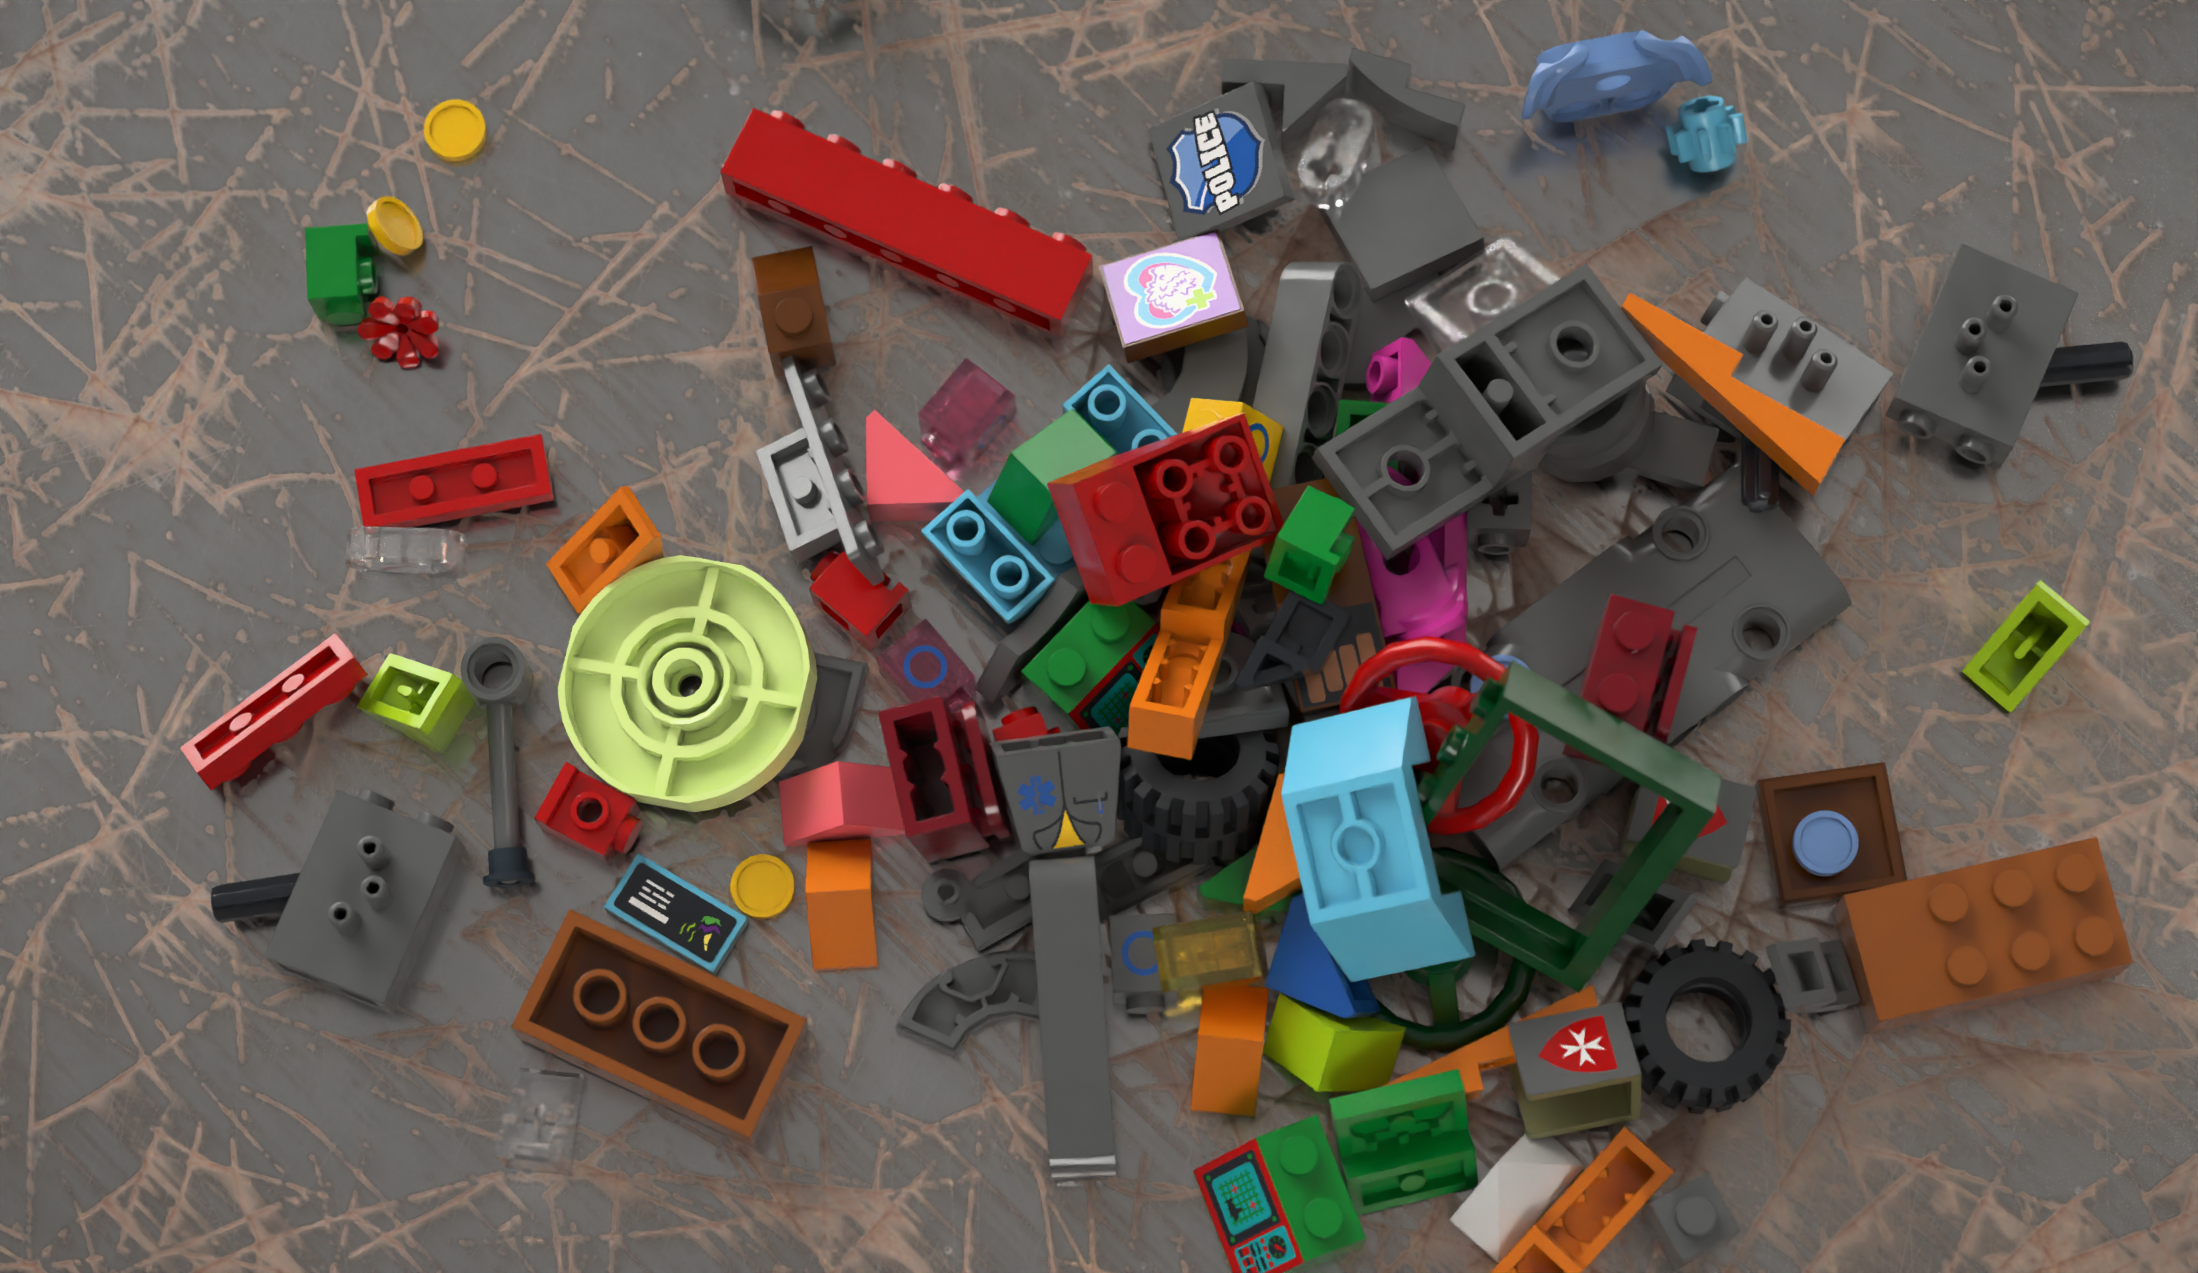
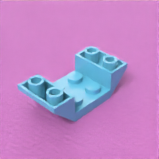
M1110 364L1104 367L1062 405L1063 415L1069 410L1075 409L1119 454L1177 435ZM996 479L977 497L967 489L921 530V534L1007 624H1010L1033 612L1045 597L1056 578L1076 566V562L1060 518L1032 546L987 502L997 481Z
M1416 697L1292 726L1281 793L1310 924L1350 982L1476 956L1461 891L1441 895L1412 770V765L1431 761Z

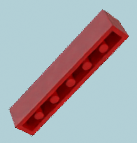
M752 108L720 171L727 194L1062 340L1093 277L1092 255L1086 252L1087 249L1081 242L1066 234L1053 233L1052 237L1031 229L1029 228L1030 223L1024 217L1011 210L997 208L995 212L976 205L968 193L956 186L942 183L937 188L917 179V174L911 168L898 161L885 159L883 163L861 155L860 148L843 137L828 135L827 139L808 132L800 120L788 113L773 110L771 115L756 108Z

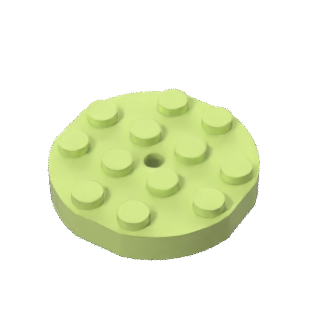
M684 555L665 557L633 568L607 585L591 600L572 628L558 685V699L562 721L575 750L584 762L610 787L634 798L636 802L690 812L712 810L732 804L759 790L772 780L793 757L804 739L818 679L816 659L807 631L797 614L782 594L759 574L743 565ZM689 676L699 677L702 681L700 688L694 694L683 697L680 693L681 682Z

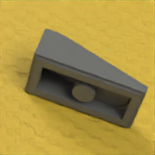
M1128 837L1093 855L1095 858L1098 914L1102 922H1107L1110 920V916L1123 915L1225 869V862H1221L1217 856L1208 857V864L1193 865V858L1181 857L1179 863L1166 860V852L1159 850L1151 854L1141 848L1142 837L1136 839Z

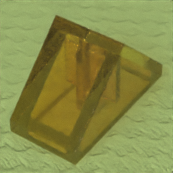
M1252 911L1152 928L1162 993L1265 984L1269 969L1261 919Z

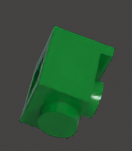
M368 223L305 228L307 299L318 319L326 318V321L332 324L348 325L361 322L364 316L368 315L367 294L377 293V270L373 256H378V243Z
M1308 485L1276 537L1264 577L1322 605L1328 596L1335 573L1341 571L1355 543L1356 538L1347 534V530L1354 519L1353 513L1355 508L1339 498L1332 497Z

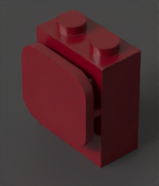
M1610 594L1595 633L1578 697L1666 745L1691 657L1697 627L1684 624L1681 631L1672 629L1671 625L1675 611ZM1565 743L1562 754L1603 765Z
M942 695L878 711L906 838L928 863L990 848L989 835L995 834L999 839L1012 836L1011 825L989 753L988 743L991 742L990 734L983 712L975 701L963 703L961 711L953 712Z

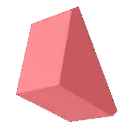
M875 409L866 417L867 507L871 522L933 520L964 493L957 484Z
M837 761L779 782L785 847L807 845V842L906 835L890 767Z

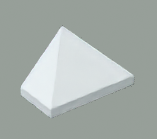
M1525 1133L1495 1164L1449 1221L1493 1261L1499 1264L1586 1166L1554 1137L1531 1140Z

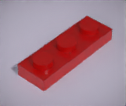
M541 434L354 469L363 527L368 536L555 500L545 442Z
M335 633L180 747V749L207 787L213 790L222 782L234 780L242 775L249 768L253 759L275 743L287 741L296 735L304 722L326 705L335 704L345 699L353 691L356 683L368 674Z

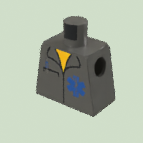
M1110 726L988 743L990 757L1012 832L1018 847L1024 855L1046 853L1047 859L1086 857L1085 847L1107 845L1114 842L1121 745L1120 739Z

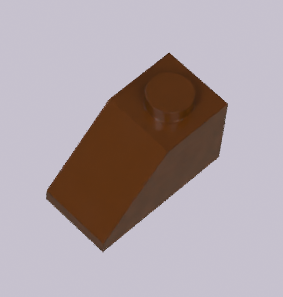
M807 246L752 257L757 296L775 378L785 376L780 359L789 355H793L807 371L812 368L820 369L835 366L836 360L813 247Z

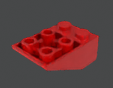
M1239 413L1101 460L1047 483L1091 604L1108 606L1125 604L1275 540L1284 526L1245 413Z

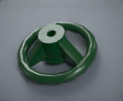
M1449 847L1431 848V851L1525 902L1518 886L1486 859ZM1471 934V938H1472V942H1473V947H1474V940H1473V937H1472V936H1474V935ZM1474 956L1403 971L1415 983L1428 987L1433 1025L1425 1026L1398 1017L1377 998L1376 1000L1381 1011L1371 1017L1406 1027L1402 1045L1423 1052L1460 1049L1502 1029L1527 1000L1537 969L1513 957L1504 988L1485 1010L1461 1022L1456 982L1466 975L1472 965Z

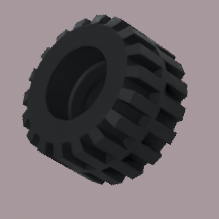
M1128 727L1121 728L1118 735L1121 745L1117 817L1118 820H1124V831L1131 839L1142 837L1141 848L1151 854L1159 850L1166 852V860L1177 863L1180 862L1181 857L1193 858V865L1208 864V857L1217 856L1221 862L1234 858L1235 848L1238 847L1247 851L1256 844L1257 834L1261 835L1278 777L1279 748L1278 744L1274 743V731L1272 729L1199 738L1190 760L1127 748ZM1198 772L1209 774L1216 778L1206 781H1192L1176 775Z
M1705 939L1691 940L1687 947L1679 949L1677 944L1665 949L1656 961L1652 959L1642 969L1628 991L1627 998L1622 1005L1641 1071V1088L1648 1095L1655 1091L1664 1097L1661 1104L1675 1109L1679 1104L1689 1107L1688 1113L1703 1114L1706 1109L1715 1108L1716 1113L1731 1109L1739 1101L1745 1102L1772 1076L1787 1050V1047L1784 1045L1785 1040L1791 1034V1019H1785V1006L1781 994H1778L1774 987L1776 978L1773 971L1769 967L1762 972L1754 964L1759 957L1749 950H1746L1742 956L1732 952L1733 943L1719 940L1714 947L1706 946ZM1689 993H1705L1715 996L1726 1003L1734 1012L1740 1026L1741 1039L1736 1051L1727 1059L1716 1062L1696 1060L1683 1053L1671 1039L1666 1023L1667 1011L1676 998Z

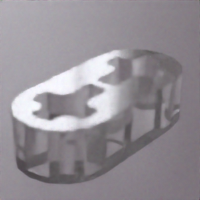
M1355 97L1338 98L1325 105L1319 113L1300 158L1297 170L1303 197L1311 205L1318 208H1334L1350 200L1355 193L1376 141L1374 116L1371 107L1365 101ZM1349 123L1357 124V126H1350L1343 142L1339 141L1337 130H1345ZM1332 163L1336 164L1337 175H1330L1326 182L1317 181V179H1324L1327 176Z
M352 528L348 530L345 564L351 568L368 572L460 573L465 571L468 537L457 531L436 528Z

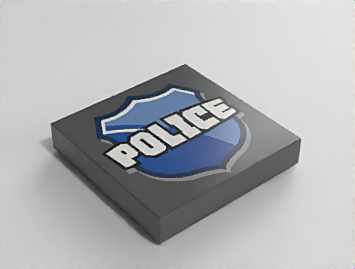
M1252 81L1148 129L1178 241L1218 230L1219 233L1295 200L1264 86Z

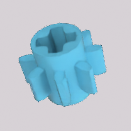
M1704 96L1683 103L1678 108L1679 123L1666 126L1671 155H1678L1679 163L1689 161L1690 169L1695 172H1712L1728 167L1736 160L1735 153L1737 152L1735 145L1748 142L1743 113H1736L1735 107L1732 105L1725 107L1724 99L1718 96Z

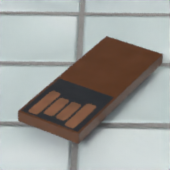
M1327 478L1272 489L1284 524L1308 485L1339 499L1341 497ZM1355 516L1347 530V534L1356 538L1355 543L1343 568L1339 573H1335L1326 598L1329 602L1349 611L1352 614V619L1322 672L1292 680L1300 716L1340 709L1341 696L1359 665L1386 647ZM1276 539L1262 545L1266 566L1268 565ZM1270 580L1278 613L1290 590ZM1393 674L1382 680L1377 686L1396 689Z

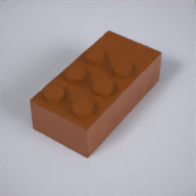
M2097 837L1843 895L1832 910L1839 937L1861 1002H1858L1866 1034L2117 977L2134 963Z
M572 909L568 910L511 1026L517 1038L753 1147L809 1030L807 1018Z

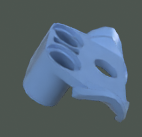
M1641 30L1559 45L1542 52L1535 59L1537 68L1532 75L1525 95L1521 119H1531L1538 109H1543L1551 121L1561 123L1635 110L1661 99L1676 82L1690 81L1700 86L1711 83V71L1698 48L1682 35L1674 41H1666Z

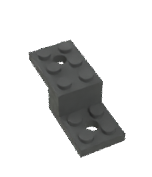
M1586 263L1437 354L1416 388L1318 447L1312 459L1341 499L1355 508L1353 513L1355 518L1388 561L1537 467L1557 436L1656 375L1663 366V363ZM1571 337L1581 342L1586 349L1587 360L1573 362L1566 359L1557 348V339ZM1394 460L1408 462L1417 471L1418 483L1411 486H1403L1396 483L1388 474L1387 463Z

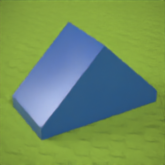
M1304 893L1292 898L1264 986L1344 1019L1367 1017L1380 1012L1381 1009L1368 979L1350 982L1311 926Z

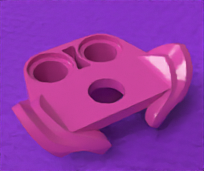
M1387 466L1388 474L1393 481L1403 486L1413 485L1405 476L1392 467ZM1357 520L1386 646L1390 643H1395L1396 639L1405 641L1425 636L1440 637L1464 623L1468 615L1465 574L1460 562L1449 565L1444 571L1427 535L1414 543L1419 548L1420 553L1419 563L1416 568L1408 574L1394 575L1387 570L1386 558Z

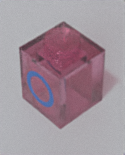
M966 357L918 413L920 430L924 434L921 442L941 461L950 464L956 459L970 470L1017 415L1015 395Z
M926 618L876 657L880 675L905 704L942 695L951 710L957 712L962 710L963 703L974 701L971 695L976 692L977 688L975 675Z

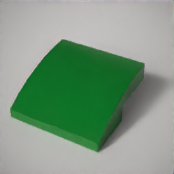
M1458 1069L1329 1099L1342 1178L1357 1216L1476 1188L1479 1185L1476 1152L1468 1128L1465 1089Z

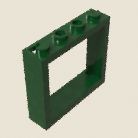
M1512 660L1498 681L1488 677L1482 684L1471 704L1470 713L1474 714L1467 726L1463 728L1455 724L1449 731L1438 752L1437 759L1441 763L1434 773L1431 774L1423 770L1415 780L1426 828L1508 712L1670 801L1575 929L1431 851L1441 895L1461 891L1471 934L1579 993L1714 816L1722 776Z

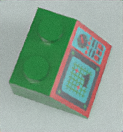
M1089 600L1021 671L1023 690L1069 732L1110 726L1118 736L1121 728L1128 727L1129 706L1160 631V626L1133 601L1120 606L1091 604Z
M1317 1114L1256 1137L1193 1170L1194 1177L1232 1273H1298L1361 1249L1366 1241L1365 1233Z

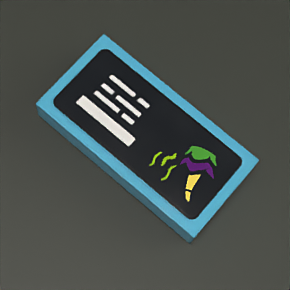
M640 853L636 855L604 905L606 912L714 976L718 973L749 923L748 918Z

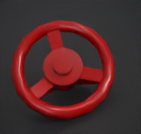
M1425 636L1390 643L1360 664L1341 696L1339 714L1416 697L1431 761L1412 766L1421 772L1425 770L1433 774L1441 763L1437 759V755L1449 731L1455 724L1465 728L1474 716V714L1470 713V707L1477 692L1470 693L1460 687L1447 686L1427 694L1377 685L1403 666L1428 661L1459 666L1484 682L1488 677L1498 681L1506 668L1469 643ZM1508 712L1507 715L1514 736L1511 763L1496 790L1473 806L1458 808L1462 784L1461 778L1427 826L1426 831L1447 836L1480 830L1513 810L1535 776L1539 745L1537 727Z

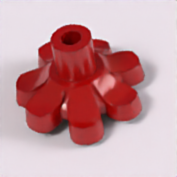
M383 296L377 297L370 304L368 311L371 317L362 320L357 332L359 337L364 340L376 339L371 346V352L376 357L385 360L391 357L394 352H397L396 359L398 365L402 368H413L419 364V353L429 359L437 356L439 340L433 333L438 331L439 318L434 311H422L420 301L410 296L400 298L396 305Z

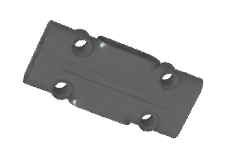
M1735 463L1678 506H1672L1663 510L1656 518L1654 524L1634 539L1631 536L1624 537L1563 581L1494 634L1485 645L1487 648L1482 652L1489 657L1496 655L1516 657L1523 661L1533 672L1578 696L1595 633L1610 594L1675 611L1671 628L1681 631L1683 625L1687 624L1697 627V633L1666 743L1668 747L1673 748L1739 698L1750 687L1751 680L1759 674L1772 670L1783 656L1851 606V599L1837 575L1779 505L1773 510L1753 513L1750 512L1749 507L1741 503V464ZM1669 530L1682 531L1690 537L1693 542V549L1681 553L1672 551L1664 544L1662 534ZM1755 627L1765 630L1770 634L1774 648L1760 652L1753 650L1744 641L1742 631ZM1457 666L1452 675L1427 694H1431L1442 687H1460L1465 681L1472 679V674ZM1509 720L1500 723L1462 777L1458 808L1473 806L1495 791L1509 769L1514 739ZM1537 728L1539 745L1535 776L1516 807L1486 828L1464 832L1463 834L1483 859H1486L1500 871L1559 825L1572 821L1583 807L1600 794L1604 793L1607 796L1622 787L1630 779L1609 767L1562 754L1565 743ZM1412 766V770L1419 776L1421 771ZM1549 778L1563 779L1571 785L1574 791V798L1564 804L1551 802L1543 795L1541 783Z

